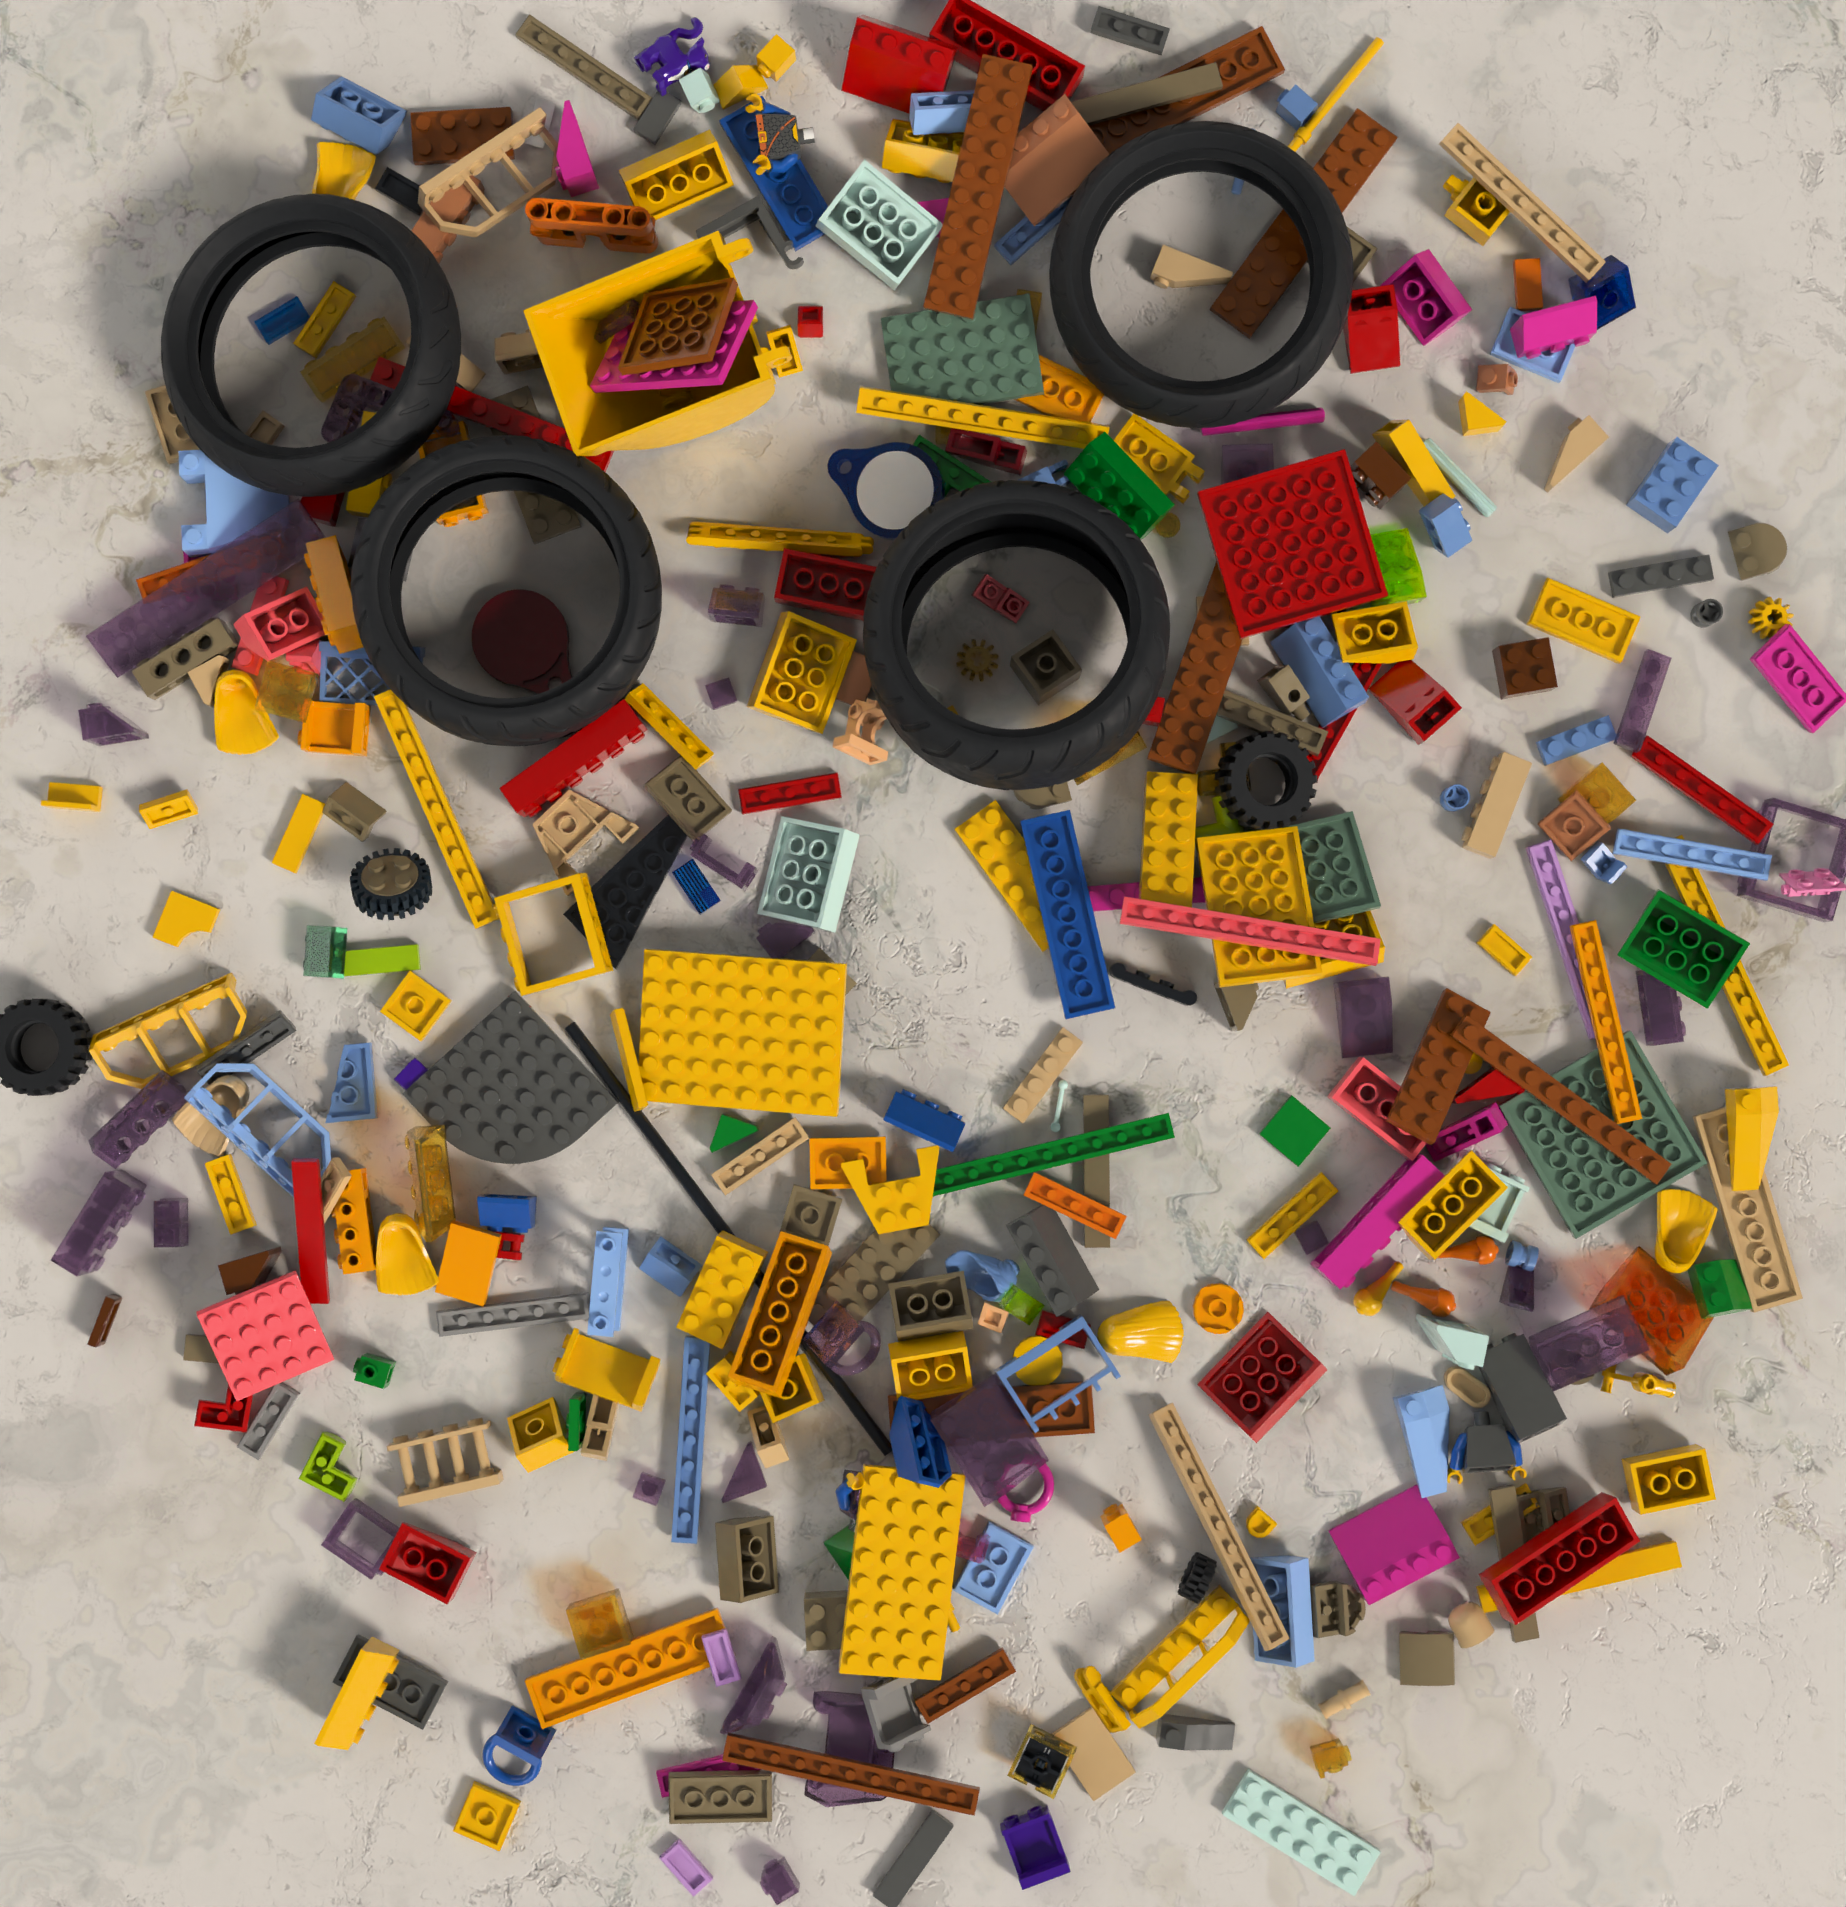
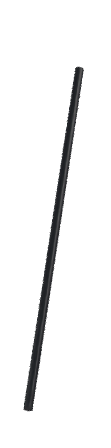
M574 1021L565 1028L567 1033L716 1232L719 1234L721 1231H725L735 1236L642 1110L634 1112L630 1094ZM761 1270L755 1281L759 1289L764 1278V1273ZM805 1329L800 1344L883 1455L886 1456L892 1451L890 1441Z

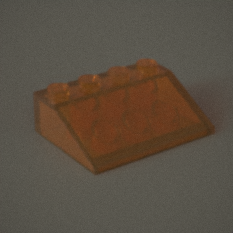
M1640 1246L1636 1247L1604 1285L1589 1308L1666 1376L1685 1368L1714 1318L1701 1320L1694 1293L1674 1275L1661 1268L1657 1261Z

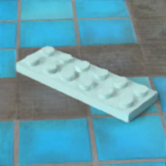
M1249 1768L1222 1811L1223 1816L1353 1896L1356 1895L1381 1853L1377 1847Z

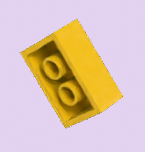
M1697 1444L1621 1459L1631 1508L1640 1515L1716 1500L1706 1449Z

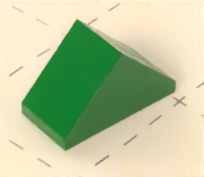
M722 1114L710 1145L711 1153L759 1131L758 1126Z

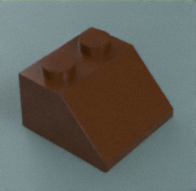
M281 1246L218 1265L226 1295L232 1293L237 1295L265 1283L282 1252Z

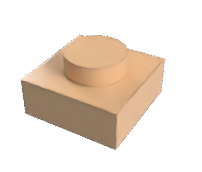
M986 1300L978 1324L1002 1333L1010 1307Z

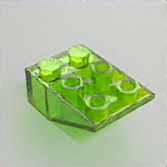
M1408 528L1370 534L1388 596L1385 598L1371 601L1370 606L1376 607L1407 601V604L1422 602L1427 597L1424 579Z

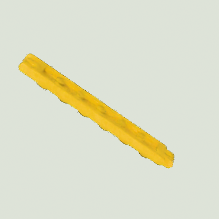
M694 521L689 524L686 542L690 545L713 546L716 548L730 547L764 551H784V548L816 555L829 554L843 557H859L862 554H871L874 545L873 538L864 537L861 533Z

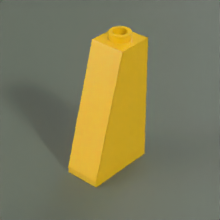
M1409 419L1391 420L1372 434L1375 441L1411 477L1407 485L1423 506H1426L1443 493L1451 499L1455 497V494Z

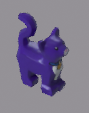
M696 17L691 18L693 29H674L669 34L658 37L651 46L634 57L635 64L642 72H648L652 69L654 63H659L661 68L656 70L652 77L657 83L656 90L661 96L667 94L666 88L669 85L678 82L679 79L690 74L692 71L698 68L708 70L710 67L709 57L703 47L704 39L702 37L686 54L679 49L676 43L678 38L691 40L697 38L702 33L703 24Z

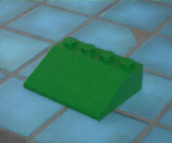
M1657 889L1617 955L1708 1009L1750 943Z

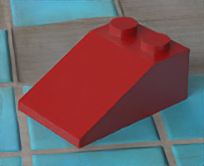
M403 1522L379 1570L448 1604L454 1599L477 1552L456 1541Z

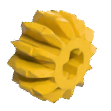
M1772 597L1765 598L1764 602L1761 600L1756 602V608L1749 611V614L1754 618L1748 620V623L1755 624V628L1752 629L1751 633L1760 631V639H1765L1767 636L1771 639L1785 624L1792 626L1793 624L1788 619L1793 618L1794 614L1786 612L1790 605L1781 606L1782 598H1777L1773 601ZM1767 616L1773 617L1774 622L1772 620L1769 621Z

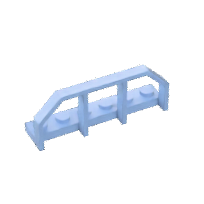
M217 1063L184 1097L186 1101L292 1197H294L292 1171L289 1169L288 1163L281 1157H276L274 1153L303 1123L321 1137L323 1166L320 1172L321 1177L331 1161L329 1132L253 1063ZM216 1072H249L266 1088L234 1119L230 1110L224 1105L217 1104L212 1099V1094L202 1086ZM269 1091L300 1118L271 1150L264 1141L257 1140L251 1134L248 1126L240 1122Z

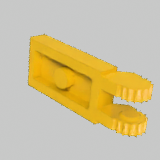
M1093 1666L1078 1668L1074 1672L1075 1681H1077L1082 1693L1110 1733L1125 1731L1131 1724L1126 1718L1124 1710L1112 1698L1110 1690L1101 1682L1099 1671Z

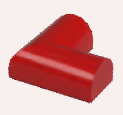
M228 1384L225 1403L207 1400L198 1401L194 1426L247 1432L253 1395L236 1401Z

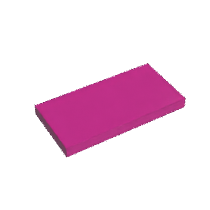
M1785 624L1750 658V661L1809 733H1814L1846 703V693L1790 624Z

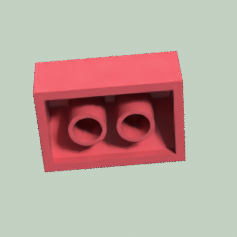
M307 586L243 614L233 624L245 646L266 661L275 659L325 635L321 620H323L322 613L319 612L316 601Z

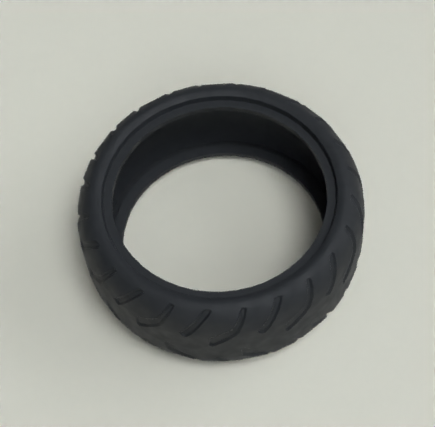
M494 435L464 440L436 450L413 464L384 491L372 508L361 531L352 565L351 594L355 622L362 645L380 677L404 704L424 720L462 739L487 745L515 747L544 744L571 735L598 719L615 706L635 684L650 658L659 630L662 611L660 568L651 534L634 503L607 473L586 457L576 456L573 451L563 446L526 436ZM499 491H524L544 495L562 502L577 511L597 529L606 541L618 565L620 576V595L616 617L606 641L595 657L579 673L561 685L543 693L520 698H491L468 693L448 684L429 671L421 663L412 648L403 622L401 591L407 563L413 549L429 526L441 515L461 502L479 495Z
M999 480L978 484L972 488L961 490L936 502L934 506L926 508L910 521L909 525L900 532L883 555V559L879 562L872 577L863 615V647L867 670L879 706L891 726L910 749L930 765L957 779L986 788L1000 790L1044 788L1065 783L1092 771L1114 756L1138 732L1157 699L1166 672L1170 641L1168 600L1154 560L1143 542L1122 519L1092 498L1081 494L1079 491L1047 482ZM1005 547H1031L1048 550L1077 562L1091 572L1108 590L1121 613L1128 643L1122 661L1113 678L1101 693L1085 707L1069 717L1041 727L1028 729L993 728L969 721L953 713L940 704L921 684L907 658L908 636L917 608L926 593L942 575L957 564L977 554Z

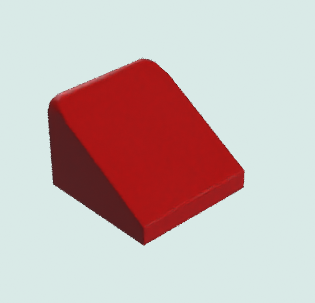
M798 306L797 326L800 338L823 337V306Z

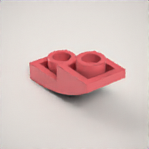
M984 574L971 595L1014 623H1017L1030 603L988 574Z

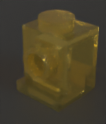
M1339 1738L1310 1746L1316 1772L1320 1779L1325 1778L1324 1772H1339L1343 1770V1767L1349 1765L1348 1761H1352L1348 1746H1343Z

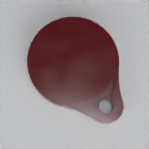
M509 590L494 596L480 609L472 628V647L480 665L493 678L504 684L527 689L536 694L550 690L549 682L553 678H560L562 683L572 678L569 665L568 626L560 610L548 598L530 590Z

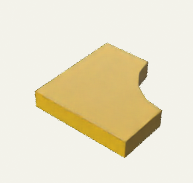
M171 890L152 938L179 947L183 939L191 933L199 931L211 933L221 909Z

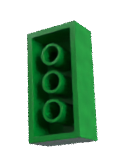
M1106 432L1092 440L1064 473L1082 494L1092 498L1115 513L1141 540L1155 528L1175 505Z

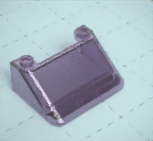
M832 1691L814 1692V1709L821 1714H828L825 1754L893 1768L895 1752L878 1749L862 1694ZM808 1779L805 1783L804 1795L825 1807L882 1801L886 1798V1796Z

